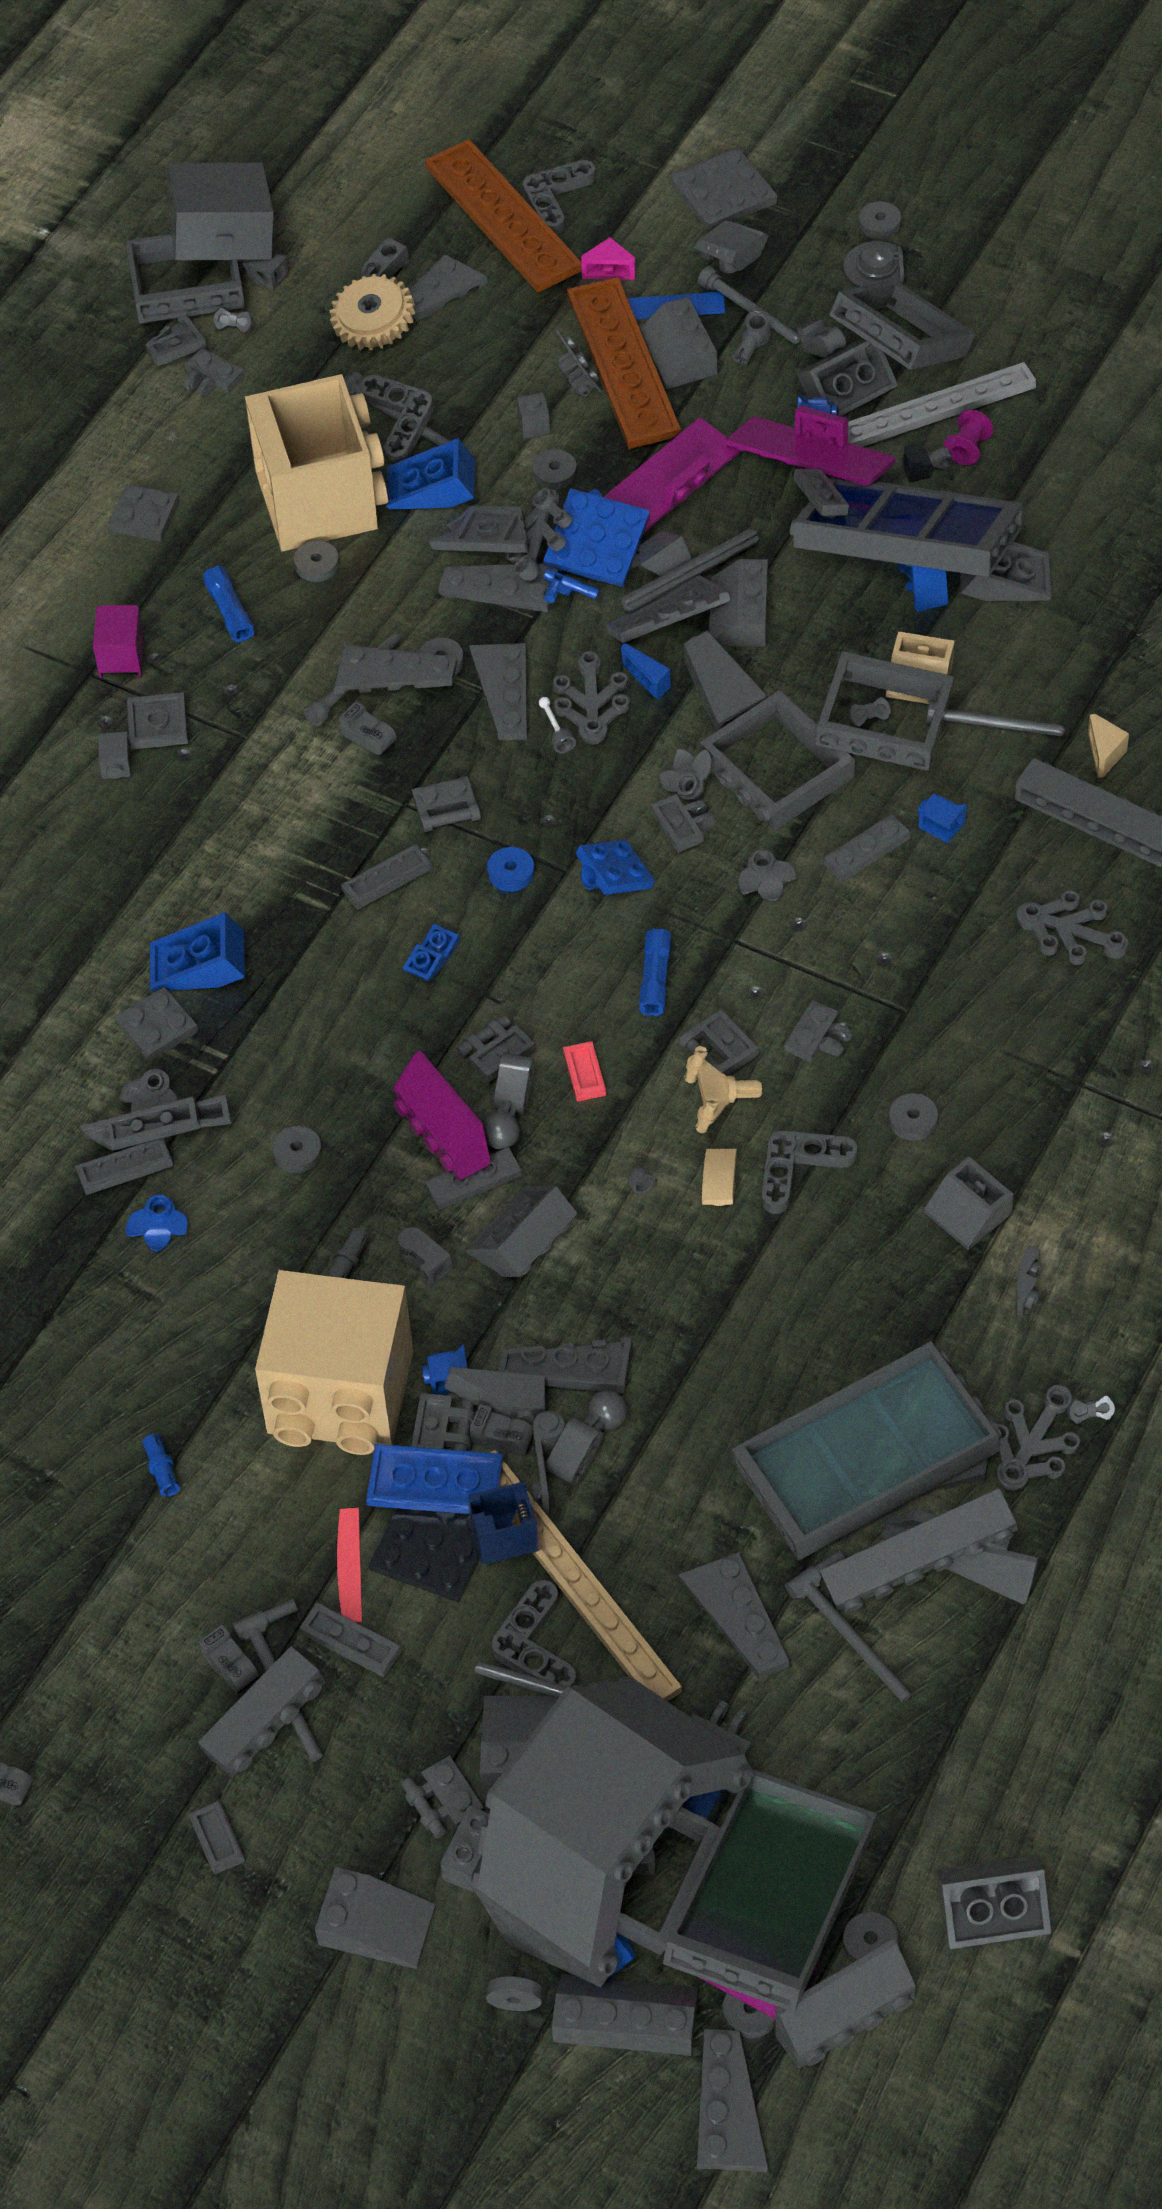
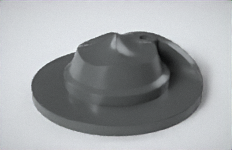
M883 241L862 243L851 249L846 255L844 274L848 281L857 288L892 280L902 284L904 281L901 246Z

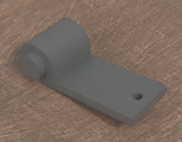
M553 1411L542 1412L533 1421L534 1452L539 1483L532 1484L533 1500L541 1499L542 1510L546 1515H549V1495L544 1459L549 1458L565 1428L563 1417Z

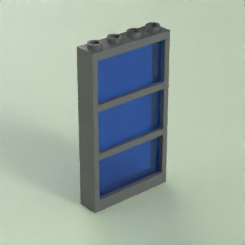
M830 475L828 479L849 504L848 515L835 518L823 517L809 501L806 507L801 509L796 520L792 521L790 534L794 536L795 548L989 577L1022 529L1023 503L876 481L869 486H861L849 480L833 478Z

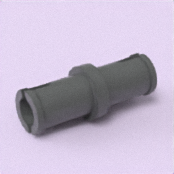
M359 1228L351 1229L342 1249L336 1251L334 1255L335 1261L326 1276L347 1278L351 1269L356 1268L359 1263L358 1256L370 1238L369 1235H366L365 1231Z

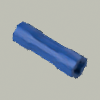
M217 565L216 567L208 568L203 574L204 584L210 596L214 598L232 640L238 643L249 640L255 633L253 630L254 625L248 613L243 609L225 567Z
M652 928L646 932L645 960L643 981L640 988L639 1012L646 1016H659L665 1011L667 965L671 947V933L665 929Z

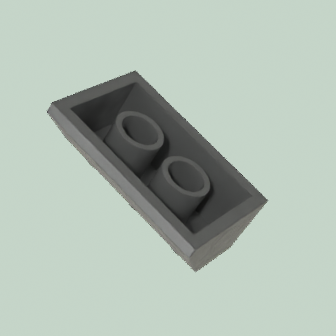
M689 297L663 303L641 326V334L666 389L717 375V351Z
M864 338L796 373L808 399L810 397L829 398V402H834V405H838V416H842L898 386L884 352Z
M739 559L711 577V582L728 591L731 601L710 609L709 633L721 646L765 647L768 559Z
M557 1186L523 1187L465 1250L469 1255L503 1277H521L532 1268L531 1263L538 1256L550 1249L553 1239L570 1227V1221L577 1212Z
M1037 1855L936 1870L939 1902L949 1949L1051 1934L1045 1872Z

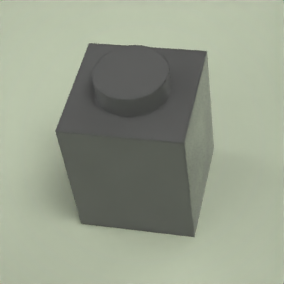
M544 393L517 397L518 421L523 439L550 435L549 410Z
M127 732L98 734L99 765L102 779L131 777V756Z

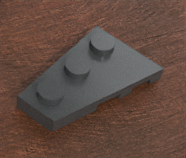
M444 255L410 289L415 304V314L412 315V318L419 321L444 308L445 303L449 300L468 295V290L477 285L480 288L487 285V276Z

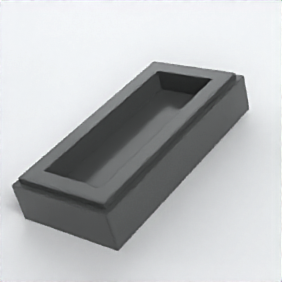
M220 1801L188 1813L213 1875L245 1862Z

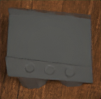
M725 220L700 238L694 249L699 251L700 256L706 260H717L719 269L724 273L730 274L743 270L759 258L769 235L734 221Z

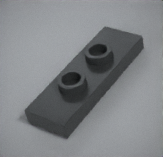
M415 844L341 884L342 891L358 910L432 870V864Z
M161 1138L75 1165L84 1193L88 1195L173 1167V1163L165 1141Z
M508 1147L489 1155L490 1165L460 1181L452 1172H447L425 1181V1187L437 1210L439 1211L521 1177L522 1170L510 1148Z

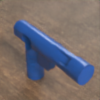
M548 568L543 579L550 581L544 597L548 603L555 602L558 592L569 596L571 590L596 599L599 591L598 588Z

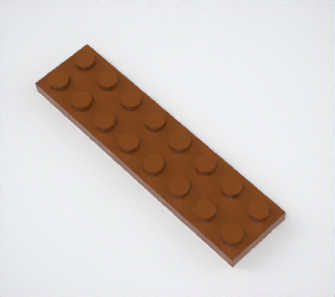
M470 139L425 160L426 169L537 293L582 271L581 261Z
M616 277L567 289L568 300L628 449L673 439L681 433V428L619 278Z

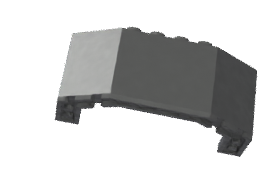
M621 1677L619 1681L615 1682L609 1680L592 1682L587 1687H579L577 1685L567 1687L487 1793L485 1807L490 1808L488 1825H482L477 1854L482 1855L480 1871L474 1872L472 1888L508 1945L601 1987L606 1979L613 1974L617 1966L614 1943L625 1882L631 1878L633 1871L644 1856L650 1852L657 1838L669 1826L673 1816L689 1797L724 1789L735 1794L739 1793L749 1785L754 1772L743 1753L632 1677Z

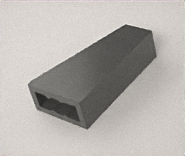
M708 631L694 636L684 643L685 665L714 732H717L767 699V695Z

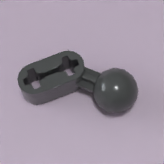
M505 1052L502 1055L493 1101V1108L498 1111L488 1115L482 1123L486 1143L494 1149L499 1150L511 1147L519 1137L520 1127L515 1119V1115H524L526 1113L535 1068L534 1058Z
M610 1390L599 1391L589 1401L587 1405L588 1417L584 1421L576 1416L570 1419L546 1462V1470L573 1486L582 1479L602 1442L603 1433L601 1430H612L619 1427L627 1416L625 1399L617 1392Z

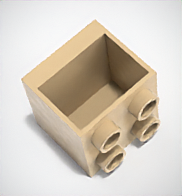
M340 374L245 396L255 472L281 552L299 548L310 541H329L378 529L376 506L387 504L388 495L381 471L372 472L371 469L384 466V458L377 433L368 434L367 431L362 432L361 430L363 427L370 426L368 407L363 393L350 396L343 375Z
M278 1271L255 1368L268 1434H273L279 1442L294 1447L307 1446L310 1444L311 1439L336 1442L340 1449L356 1455L372 1453L375 1444H394L413 1356L405 1286Z

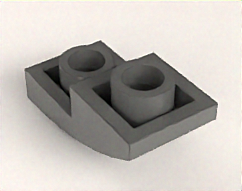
M1030 1245L1021 1261L1017 1278L1015 1309L1016 1316L1021 1319L1028 1309H1034L1040 1293L1037 1292V1278L1042 1269V1264L1039 1263L1040 1250Z

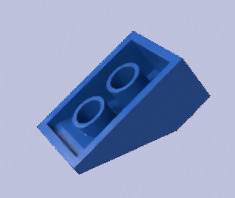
M457 438L387 466L386 490L388 503L386 507L388 509L451 508L474 499L475 458L461 440Z
M226 912L150 942V990L153 992L163 987L168 991L218 988L245 977L244 930Z

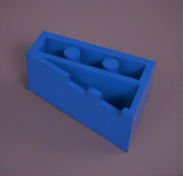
M920 516L887 523L888 533L915 537L925 526ZM931 533V535L929 536L928 539H934V538L932 537V533ZM896 563L899 572H905L909 582L905 583V587L908 592L913 591V606L916 612L948 605L946 570Z

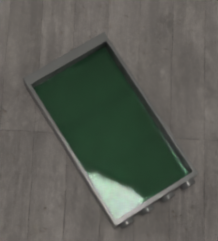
M753 1770L754 1775L749 1785L737 1793L667 1940L663 1964L795 2013L872 1838L877 1813Z

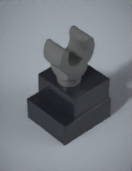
M915 444L904 445L902 466L908 482L930 478L931 466L940 469L949 468L950 465L947 459L951 458L949 449L940 448L928 455L926 447L916 448Z

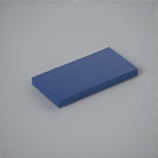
M375 1444L366 1499L367 1506L470 1514L468 1496L470 1494L500 1487L503 1454Z

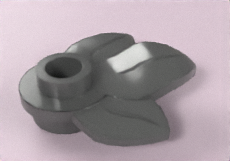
M678 749L674 758L673 769L659 774L663 788L668 792L678 793L686 801L696 800L703 793L704 780L711 773L712 757L706 749L701 751L696 757L683 749ZM694 783L693 788L689 791L690 785Z
M758 850L749 858L748 867L739 874V889L742 894L757 891L765 900L777 901L783 893V882L796 880V872L788 862L776 860L770 851Z
M150 1069L143 1074L141 1079L127 1083L121 1091L119 1100L123 1103L131 1104L132 1113L177 1101L178 1097L170 1089L171 1082L167 1073L161 1069ZM159 1079L160 1082L157 1086H150L151 1080Z

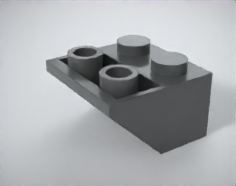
M968 1156L945 1176L925 1206L924 1213L964 1248L969 1250L1012 1214L1014 1194Z

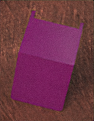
M137 605L97 606L93 649L99 678H102L103 673L138 672L139 678H142L145 640L139 607Z

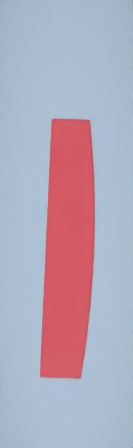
M359 1508L340 1509L337 1574L341 1615L354 1622H362Z

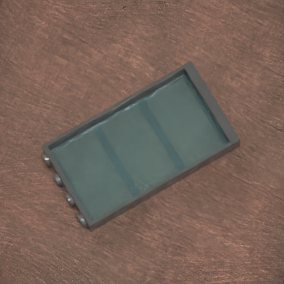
M931 1341L731 1449L735 1467L798 1561L1000 1451L999 1437H1001V1432L997 1424L992 1419L987 1420L983 1414L984 1408L976 1396L971 1397L969 1395L966 1382L961 1374H954L950 1368L951 1363L946 1353L942 1349L938 1351Z

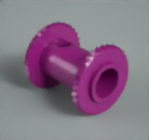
M965 410L957 418V425L960 429L959 433L948 436L943 443V448L949 449L950 459L960 465H972L977 462L980 456L977 446L978 442L990 438L994 428L991 420L982 412Z

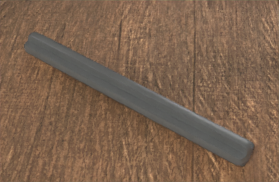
M748 529L627 594L621 599L623 609L631 612L759 542L757 532Z

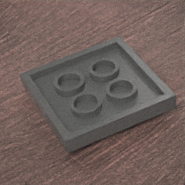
M738 147L670 175V184L708 232L725 220L736 221L777 203V194Z

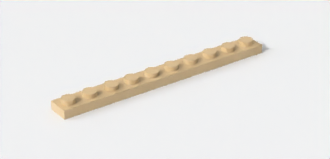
M503 1460L500 1487L519 1483V1479ZM527 1491L538 1529L539 1551L533 1552L536 1559L629 1677L634 1678L667 1702L682 1693L680 1683Z

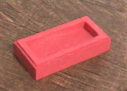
M593 1041L563 1047V1054L576 1101L606 1096V1088Z

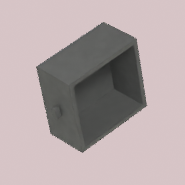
M263 162L167 164L166 211L175 260L272 259L273 208Z

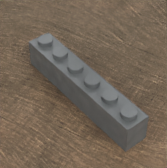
M1035 758L1031 760L1016 781L1015 800L1162 868V817L1154 811L1137 806L1125 798L1113 795L1099 786L1087 783L1073 774L1063 772L1051 764Z
M1000 1488L821 1569L820 1573L838 1612L845 1609L846 1613L862 1607L864 1605L863 1601L875 1596L876 1599L891 1594L894 1591L893 1587L903 1582L906 1585L918 1582L924 1578L923 1573L934 1568L936 1571H941L954 1564V1559L964 1554L966 1558L977 1555L984 1550L983 1546L993 1541L996 1544L1003 1543L1014 1536L1013 1532L1017 1531L1018 1528Z

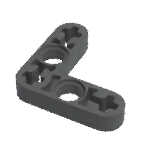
M579 160L531 174L524 178L523 194L525 199L556 235L564 231L565 221L564 214L554 195L591 185L596 179L595 165L588 160ZM555 178L565 179L562 183H556L553 180ZM541 202H547L550 204L548 207L544 208L537 206ZM551 216L553 223L548 221V217Z
M379 375L366 376L360 384L365 400L401 413L385 442L384 448L391 462L397 463L411 456L434 412L433 399L424 390ZM376 385L378 386L379 390L373 389L371 392H369V388H374ZM395 392L404 393V397L400 401L390 400ZM425 401L426 405H421L418 409L416 404H422ZM408 422L417 424L413 431L405 432L402 430L403 426ZM401 445L403 450H397L396 453H394L393 448L398 449Z
M792 1131L773 1133L768 1141L762 1187L763 1208L772 1214H780L788 1208L794 1164L838 1168L850 1167L857 1160L856 1142L845 1136ZM780 1143L786 1144L784 1157H778ZM810 1144H815L821 1148V1151L817 1154H808L804 1149ZM827 1147H831L830 1155H827ZM841 1149H847L845 1156L840 1155ZM776 1167H782L787 1170V1174L783 1177H774L770 1172ZM774 1187L779 1188L778 1202L772 1201Z
M539 1580L530 1586L492 1639V1653L500 1663L516 1672L556 1683L555 1675L562 1677L566 1674L568 1682L562 1680L559 1685L566 1687L575 1686L576 1672L574 1667L532 1642L558 1604V1590L556 1586L550 1581ZM546 1592L549 1593V1600L546 1598L542 1599L537 1611L535 1609L538 1604L537 1594L544 1595ZM523 1615L531 1616L534 1619L533 1625L528 1628L519 1627L516 1621ZM509 1642H512L513 1650L507 1648L501 1651V1643L507 1645ZM516 1652L520 1654L518 1660H517ZM531 1656H537L543 1660V1664L540 1668L530 1669L525 1666V1661ZM550 1665H551L552 1673L548 1671Z

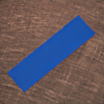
M720 292L627 298L635 319H649L663 303L684 297H689L698 315L725 313L724 295Z

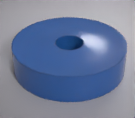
M517 847L502 848L493 853L488 860V879L499 890L507 892L521 890L527 887L534 878V861L531 855L523 849Z

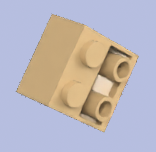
M898 631L891 662L950 675L954 660L955 641ZM886 690V697L925 704L933 701Z

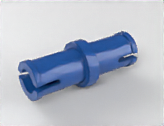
M150 1434L142 1440V1445L149 1459L148 1468L150 1474L155 1476L161 1496H166L165 1489L168 1497L175 1495L180 1490V1486L172 1469L174 1467L172 1457L167 1455L161 1435L156 1434L154 1436V1434Z

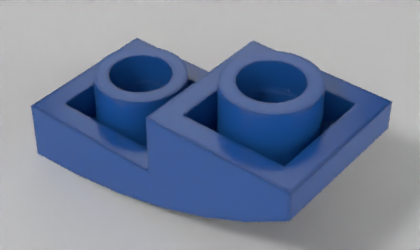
M433 923L422 944H416L402 968L403 971L430 982L456 949L461 940L460 936Z

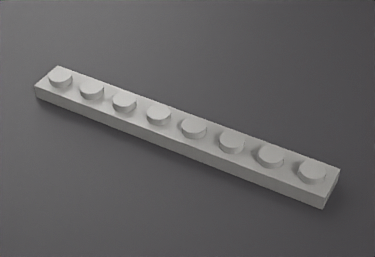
M1025 362L849 421L848 443L864 447L958 415L965 410H972L1036 388V379Z

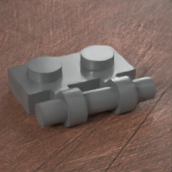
M505 1015L498 1020L492 1019L485 1024V1028L476 1035L470 1034L464 1039V1043L456 1048L461 1057H465L471 1052L473 1053L469 1056V1064L488 1083L498 1076L500 1061L504 1052L527 1057L535 1051V1043L517 1025L507 1031L505 1030L511 1025L510 1020ZM491 1038L494 1039L493 1041H491V1042L488 1043L487 1045H484V1043L487 1042L488 1040H490Z
M420 1393L411 1447L435 1449L452 1447L454 1450H470L472 1439L469 1437L470 1425L475 1416L473 1411L474 1404L465 1399L462 1401L461 1408H453L452 1396ZM449 1422H456L458 1424L457 1433L448 1432Z
M450 1756L421 1772L422 1779L426 1784L417 1786L412 1777L405 1779L401 1783L406 1792V1800L410 1806H415L421 1815L420 1821L426 1830H430L435 1838H440L446 1833L442 1823L450 1820L457 1830L468 1806L484 1811L483 1805ZM434 1796L441 1807L439 1809H432L427 1799Z

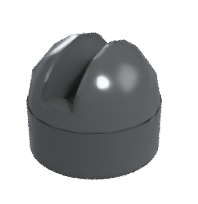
M634 1167L628 1174V1183L636 1194H643L653 1187L655 1178L646 1168Z

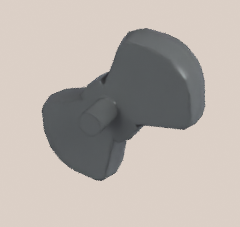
M222 307L214 315V324L218 330L232 326L237 327L242 333L246 334L252 329L254 324L253 317L249 311L239 314L231 313Z
M878 697L873 703L865 705L854 703L849 709L848 717L856 727H861L866 719L874 717L886 721L890 716L891 706L883 697Z
M1103 1393L1095 1401L1087 1400L1084 1402L1073 1397L1067 1408V1414L1070 1420L1076 1424L1096 1416L1110 1419L1115 1411V1402L1107 1393Z

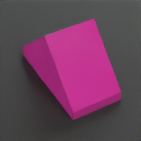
M610 237L581 256L582 279H612L618 277L619 280H635V257Z

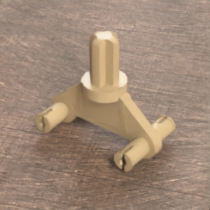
M703 1046L696 1047L694 1054L688 1058L686 1063L687 1072L684 1075L686 1077L685 1081L688 1083H695L698 1078L703 1106L698 1110V1122L695 1125L699 1133H706L709 1125L714 1123L729 1103H734L736 1098H759L762 1095L761 1082L757 1080L735 1081L734 1076H725V1074L705 1060L708 1052H706L707 1049Z

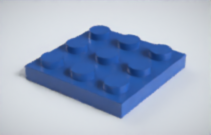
M570 488L563 509L572 515V522L564 529L556 525L554 530L566 538V544L559 551H554L548 546L543 560L544 565L624 588L647 526L650 510Z

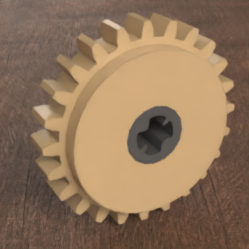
M373 274L372 277L366 278L362 276V279L358 281L352 280L351 285H345L343 287L344 291L336 294L338 301H332L333 309L330 310L331 324L336 336H340L341 342L347 341L351 348L356 344L359 350H362L364 347L372 350L373 347L379 346L381 349L385 344H393L394 339L402 338L401 333L409 330L407 323H413L412 315L415 314V304L409 288H405L402 281L397 283L395 277L389 280L386 274H383L381 277H376V274Z

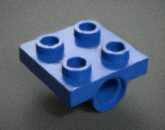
M627 840L580 845L576 852L577 857L583 864L581 880L587 889L600 888L603 894L606 895L651 889L655 882V879Z

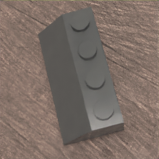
M889 1940L806 1990L795 2013L781 2007L776 2009L775 2036L798 2069L806 2064L808 2066L817 2064L825 2057V2053L836 2046L837 2048L845 2047L855 2038V2034L865 2028L867 2031L876 2028L883 2022L885 2016L893 2011L896 2013L902 2012L913 2003L915 1983L895 1940Z
M561 1974L556 1991L552 2020L553 2042L692 2056L699 1988L606 1979L604 1984L599 1987L575 1975Z

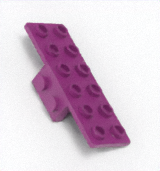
M802 405L795 409V428L753 416L726 438V445L736 447L738 450L760 454L762 457L777 459L789 465H797L807 469H821L825 474L831 475L833 478L849 480L861 486L871 485L895 464V456L848 443V418Z
M698 418L606 494L604 498L650 510L645 533L678 504L684 502L697 488L703 486L709 478L737 456L740 450L726 445V436L704 419Z

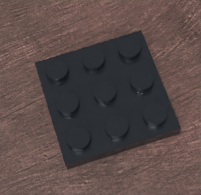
M397 1508L369 1563L370 1570L459 1603L480 1561L471 1528L470 1514Z

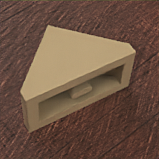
M1090 714L1088 736L1097 777L1102 778L1127 752L1129 733L1096 714Z

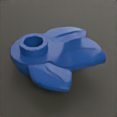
M157 1194L148 1199L144 1209L132 1213L126 1224V1235L130 1237L144 1235L147 1246L157 1252L169 1244L172 1234L185 1235L188 1221L183 1213L175 1210L174 1203L170 1198ZM157 1210H164L163 1212L156 1213Z

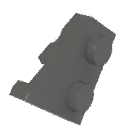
M187 315L178 316L179 322L174 327L166 326L160 331L158 336L153 337L145 344L148 355L157 366L168 364L175 359L187 354H193L197 350L206 347L204 337Z

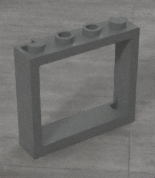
M171 234L126 241L139 323L178 318L181 315L192 316L217 312L222 307L226 310L245 308L237 260H228L231 282L142 295L138 265L175 260Z
M896 280L839 291L829 315L910 370L966 357L976 334ZM892 297L897 300L895 305L890 302ZM888 307L933 338L919 340L874 309ZM910 352H912V358H911V360L908 358L909 355H910Z
M842 651L817 725L815 745L929 771L952 697L954 676ZM843 681L938 701L925 743L830 722Z
M780 690L700 742V752L705 749L709 751L712 757L711 771L718 777L722 786L731 789L737 795L742 805L751 808L759 821L763 820L774 831L854 778L855 759L847 752L815 745L817 724ZM774 717L829 767L777 803L773 802L722 753Z
M680 1807L673 1816L669 1827L698 1843L657 1931L621 1912L617 1926L618 1934L660 1956L666 1949L667 1940L721 1827L683 1807Z

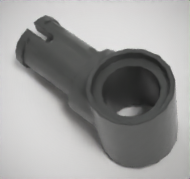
M752 311L746 316V329L741 336L742 341L732 355L737 363H740L742 360V365H747L755 349L770 341L769 316L763 311Z

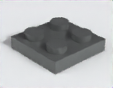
M126 484L108 523L109 532L162 542L178 506V494Z
M184 692L127 698L131 750L188 744Z
M165 987L114 1016L118 1027L148 1062L198 1033L197 1024Z

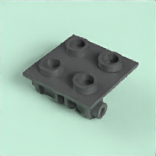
M556 329L555 331L569 350L567 353H562L558 356L557 364L574 388L576 394L586 397L594 387L601 393L602 391L596 383L600 378L591 366L588 367V360L569 335L563 337L560 331Z

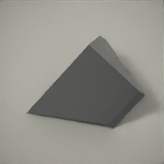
M659 531L639 545L640 565L659 576H663L692 560L685 541L680 535Z

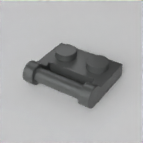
M468 776L412 789V797L424 833L433 831L434 827L468 819H471V821L481 819Z
M719 1010L684 1033L679 1039V1044L683 1049L690 1050L694 1054L696 1047L702 1046L698 1041L704 1038L725 1061L719 1064L709 1053L705 1060L718 1071L725 1074V1076H729L732 1072L759 1055V1048L722 1010Z

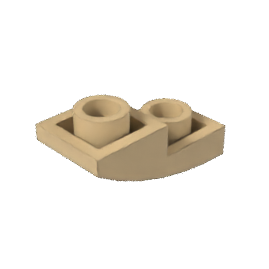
M706 1149L702 1183V1205H733L736 1188L737 1149Z

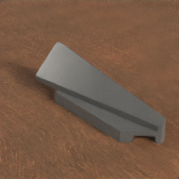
M226 1094L198 1102L195 1101L194 1097H189L82 1125L80 1129L87 1140H93L109 1150L115 1151L201 1127L231 1124L234 1111Z
M919 1509L908 1510L905 1517H900L893 1513L889 1514L882 1538L887 1540L939 1515ZM1009 1539L1000 1544H996L995 1541L983 1546L984 1550L972 1557L966 1558L964 1554L954 1559V1564L946 1568L1014 1601L1025 1604L1037 1573L1038 1558L1009 1551Z

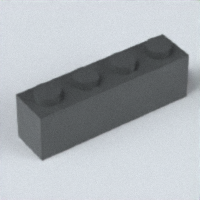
M290 1646L198 1741L203 1752L232 1779L238 1772L245 1771L250 1766L252 1758L260 1749L268 1747L275 1739L276 1733L285 1724L291 1723L297 1717L299 1709L308 1700L314 1699L320 1693L322 1685L325 1683L320 1671Z

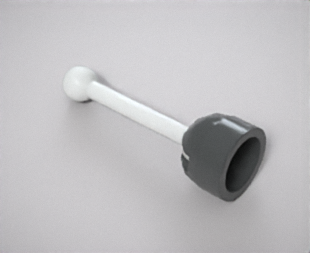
M542 697L539 700V705L545 709L555 729L551 737L552 745L557 753H567L575 747L576 739L570 730L559 727L549 706L550 700L547 697Z

